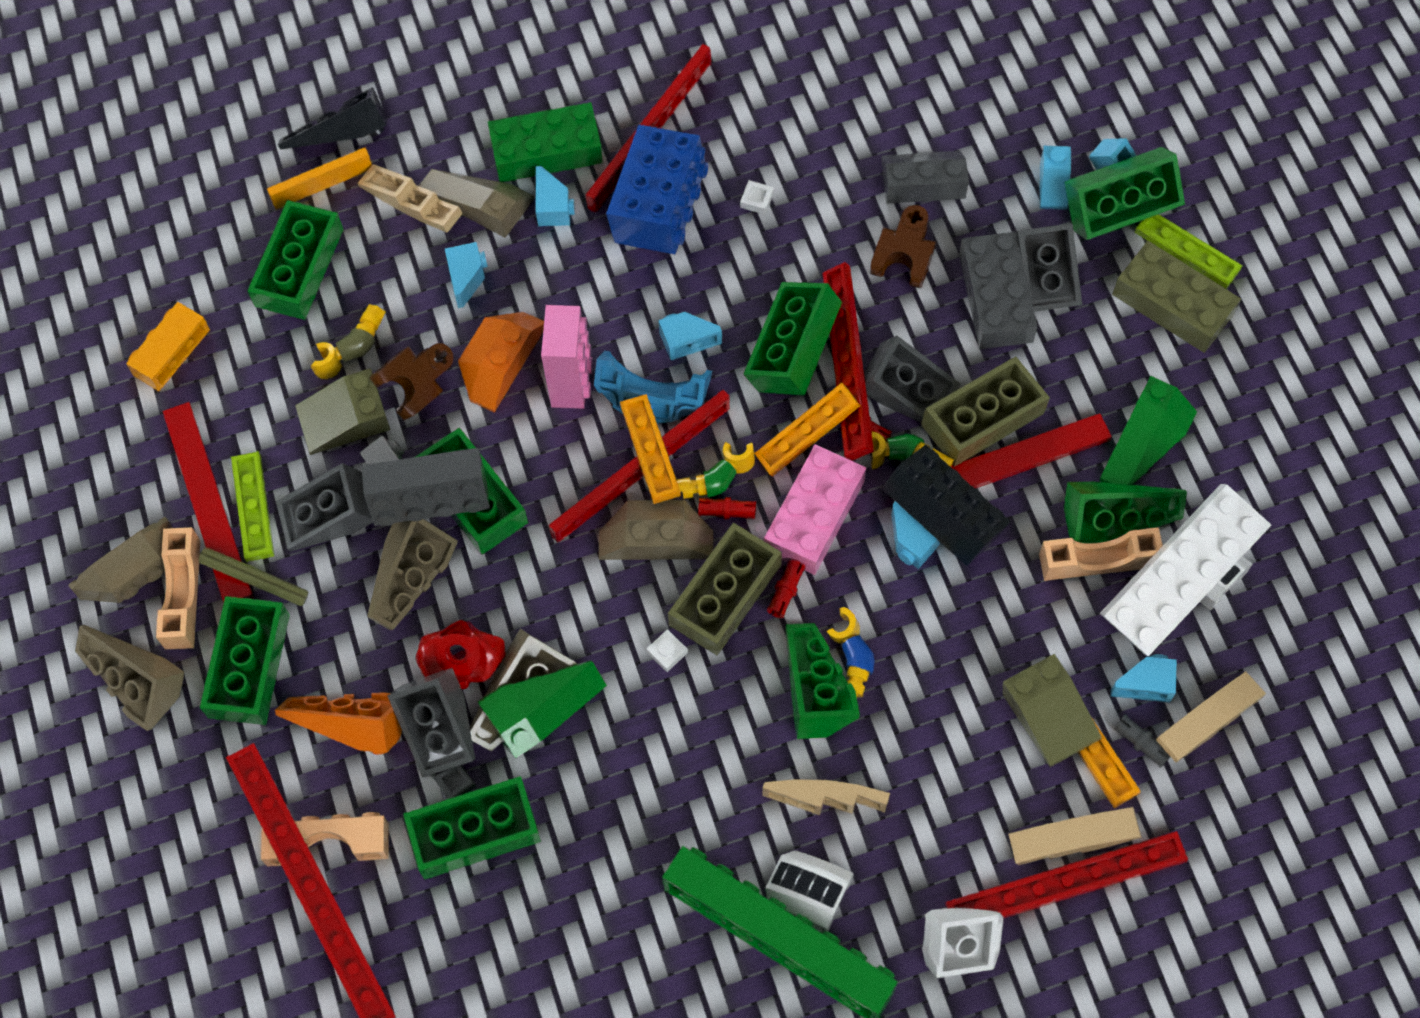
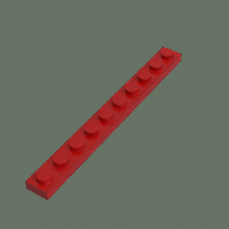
M253 743L227 756L226 759L357 1014L360 1018H396L255 744Z

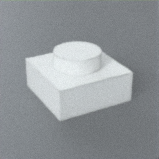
M749 180L740 201V208L766 215L774 194V187Z
M668 630L646 649L647 654L666 672L688 653V649Z

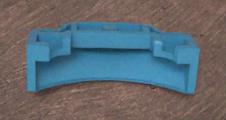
M604 351L596 361L594 386L599 393H603L613 404L612 407L622 413L621 401L647 394L656 422L667 423L679 420L681 417L695 412L704 404L712 371L706 370L702 375L693 374L691 380L684 382H655L630 372L614 358L610 351Z

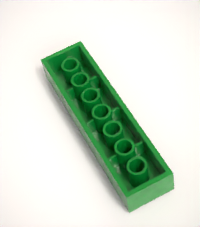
M682 846L662 876L665 892L862 1018H879L893 996L898 981L893 979L894 973L881 965H878L876 968L866 962L868 958L857 949L851 948L849 951L839 945L840 940L830 932L824 931L823 934L812 927L813 923L805 916L797 914L795 917L785 910L787 908L786 905L778 899L771 897L768 900L759 894L760 889L751 882L744 880L741 883L733 878L734 873L724 865L718 864L714 866L706 860L708 857L697 848L692 847L689 850Z

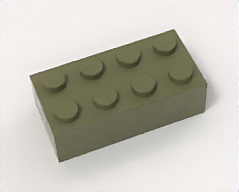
M1149 241L1144 244L1117 278L1112 293L1113 296L1203 353L1208 350L1233 317L1241 300L1235 294Z
M1015 356L925 408L921 426L943 454L954 459L952 465L955 467L1043 415L1050 397Z
M733 523L668 612L669 626L718 656L781 567L782 552Z

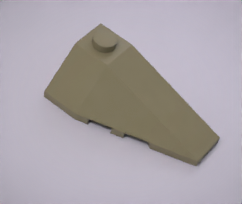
M431 169L419 185V187L435 192L440 200L459 206L463 216L506 238L534 200L533 195L512 184Z
M424 519L392 524L384 543L367 617L383 627L393 630L414 606V601L420 594L428 590L431 586V581L437 574L442 573L446 569L458 541Z
M79 626L75 652L94 676L100 675L108 685L106 691L111 697L117 696L124 705L122 711L125 715L146 731L152 730L180 697L185 672L161 656L89 626Z
M520 628L507 649L505 658L501 661L485 696L502 685L515 684L529 680L530 677L537 675L543 676L554 673L559 669L573 666L577 663ZM479 707L470 725L471 738L475 743L493 751L502 741Z

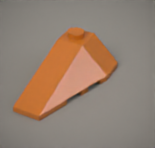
M372 693L371 698L355 699L354 694H344V697L327 701V697L324 695L289 697L275 709L276 716L357 750L370 751L376 755L387 753L400 740L402 732L388 698L390 693Z

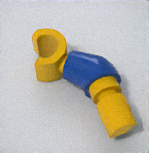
M845 607L839 608L840 616L843 620L849 621L848 628L842 632H837L831 628L827 633L833 641L842 644L847 660L846 667L848 671L846 676L849 677L847 682L852 684L856 691V696L861 698L865 686L862 684L867 682L869 675L873 674L875 664L874 653L863 638L858 636L860 625L853 612Z

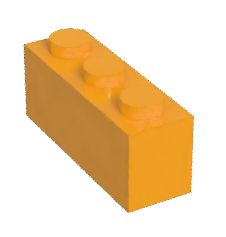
M177 302L173 308L165 313L159 325L148 333L143 344L131 353L126 364L133 376L155 390L160 391L210 331L204 317Z

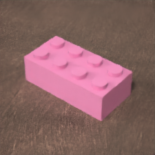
M546 305L541 358L551 407L585 409V398L590 399L591 395L589 374H592L593 370L587 318L582 317L580 306Z
M815 444L767 531L764 542L781 551L783 561L788 562L791 559L800 561L799 568L801 564H804L806 567L805 571L816 575L865 482L866 467Z

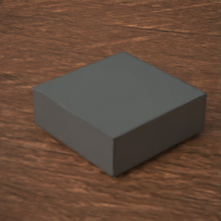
M462 765L444 770L433 777L448 799L466 794L476 786Z

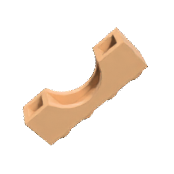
M192 527L163 529L161 556L165 568L166 593L163 607L158 610L156 638L165 650L194 648L201 541Z
M1159 527L1129 531L1117 539L1094 544L1079 543L1073 538L1043 541L1039 553L1044 581L1140 570L1158 552L1163 544Z
M367 812L363 813L362 817L350 818L347 814H336L332 816V819L322 820L317 816H305L301 818V821H295L308 848L321 840L336 839L349 845L358 861L389 859V823L384 816H380V813ZM262 829L261 860L267 867L281 866Z

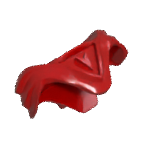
M459 620L440 631L421 637L415 659L425 677L453 668L461 689H467L471 682H484L492 676L497 666L505 658V643L498 636L478 630L471 622ZM460 645L465 651L452 655L450 647Z

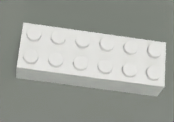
M1220 484L1101 611L1100 615L1143 654L1149 656L1266 532L1271 524L1227 484Z

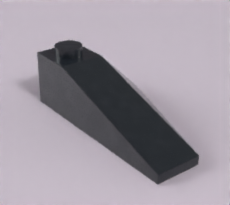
M372 87L343 102V106L340 107V111L337 113L335 111H328L316 120L318 124L313 126L312 122L307 123L281 138L278 142V147L282 150L362 138L369 134L371 137L382 133L385 130L384 126L387 125V118L376 91Z

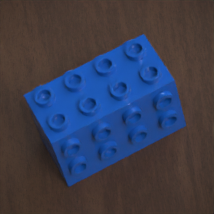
M638 125L606 213L615 243L676 255L679 245H683L685 240V226L687 222L690 223L692 220L694 200H698L700 197L702 178L705 179L708 173V163L705 162L704 158L705 147H702L700 135Z

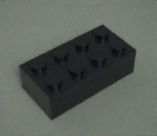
M926 444L901 463L882 486V489L966 566L984 552L1011 522L1004 516L1001 510L995 508L982 496L979 490L973 488L961 477L958 471L952 469L939 457L937 452L930 449Z

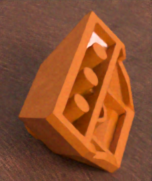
M525 312L484 318L458 360L470 402L495 413L544 330L543 320Z

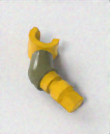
M369 304L359 320L360 323L351 330L349 335L336 342L337 347H333L332 344L327 342L317 343V348L324 360L312 363L311 368L314 374L320 379L332 378L341 370V359L346 362L368 353L375 343V331L379 328L386 311L378 306Z

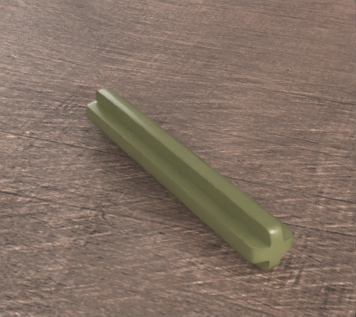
M208 547L204 548L200 553L199 562L294 604L303 606L308 598V591Z

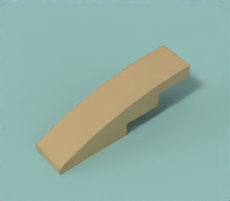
M374 164L358 182L359 187L383 202L446 233L463 214L459 206L440 200L435 192L415 185L412 178Z
M1245 671L1171 726L1156 741L1177 763L1211 739L1219 730L1238 718L1242 712L1261 700L1266 693Z
M794 779L765 782L763 786L764 797L820 815L823 804L851 814L856 803L885 812L890 793L877 789L830 780Z
M1133 807L1067 819L1009 834L1017 865L1044 858L1054 859L1077 852L1087 853L1142 838Z

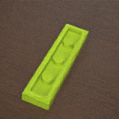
M1159 214L1142 220L1134 232L1225 289L1228 288L1243 266Z
M258 451L232 456L231 462L244 559L246 562L275 557L261 455Z

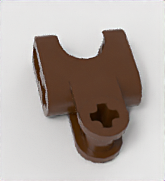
M919 205L908 206L902 213L897 230L885 227L882 229L871 261V275L882 277L888 266L902 263L911 271L909 285L922 288L936 246L935 241L925 239L929 218L925 208Z
M436 343L421 351L418 355L407 346L375 371L369 379L376 387H380L389 381L397 382L402 386L405 398L403 403L396 409V413L404 421L415 416L443 391L435 379L450 368L454 359L453 353L443 343Z

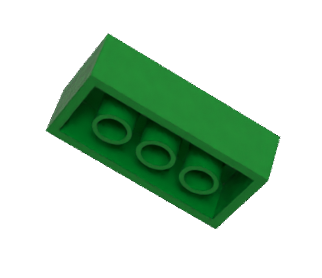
M591 102L487 121L499 182L536 176V166H542L549 173L603 164L601 143Z
M1163 147L1064 181L1073 230L1087 240L1185 205L1177 154Z
M287 200L248 288V293L254 307L306 320L343 232L338 213Z
M781 283L743 374L758 392L805 395L842 304V301L828 283Z
M459 427L416 457L476 447ZM481 455L487 480L490 509L480 510L475 513L452 514L451 517L479 553L483 555L528 524V519L523 506Z
M225 596L200 704V709L208 719L266 725L290 617L282 602Z
M521 776L403 814L417 866L424 880L541 842Z

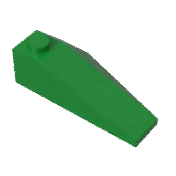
M1150 376L1099 481L1134 485L1148 472L1150 467L1160 458L1162 459L1177 442H1180L1186 436L1197 411L1177 387Z
M1094 481L1067 482L1064 513L1069 537L1079 543H1102L1117 539L1129 531L1157 528L1183 519L1187 491L1183 489Z
M815 623L786 624L792 705L797 739L827 738L859 718L860 713L856 691L851 683L848 684L843 675L842 667L839 663L836 664L829 652L828 644Z
M587 661L559 669L557 672L547 675H537L530 677L529 680L502 685L477 703L507 751L516 759L545 739L607 685L593 661Z

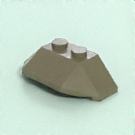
M627 500L599 531V560L707 559L713 551V530L685 500H666L653 504L652 500Z
M164 517L158 523L145 527L90 565L79 575L77 580L72 581L68 586L80 600L121 603L123 600L132 598L140 588L149 582L159 579L165 571L161 556L163 529L173 528L172 525Z

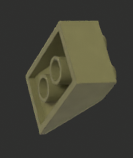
M371 368L343 376L295 405L310 455L391 430L378 387L369 379L373 374Z
M1055 654L1003 681L1004 698L1049 767L1056 765L1102 739L1071 677Z

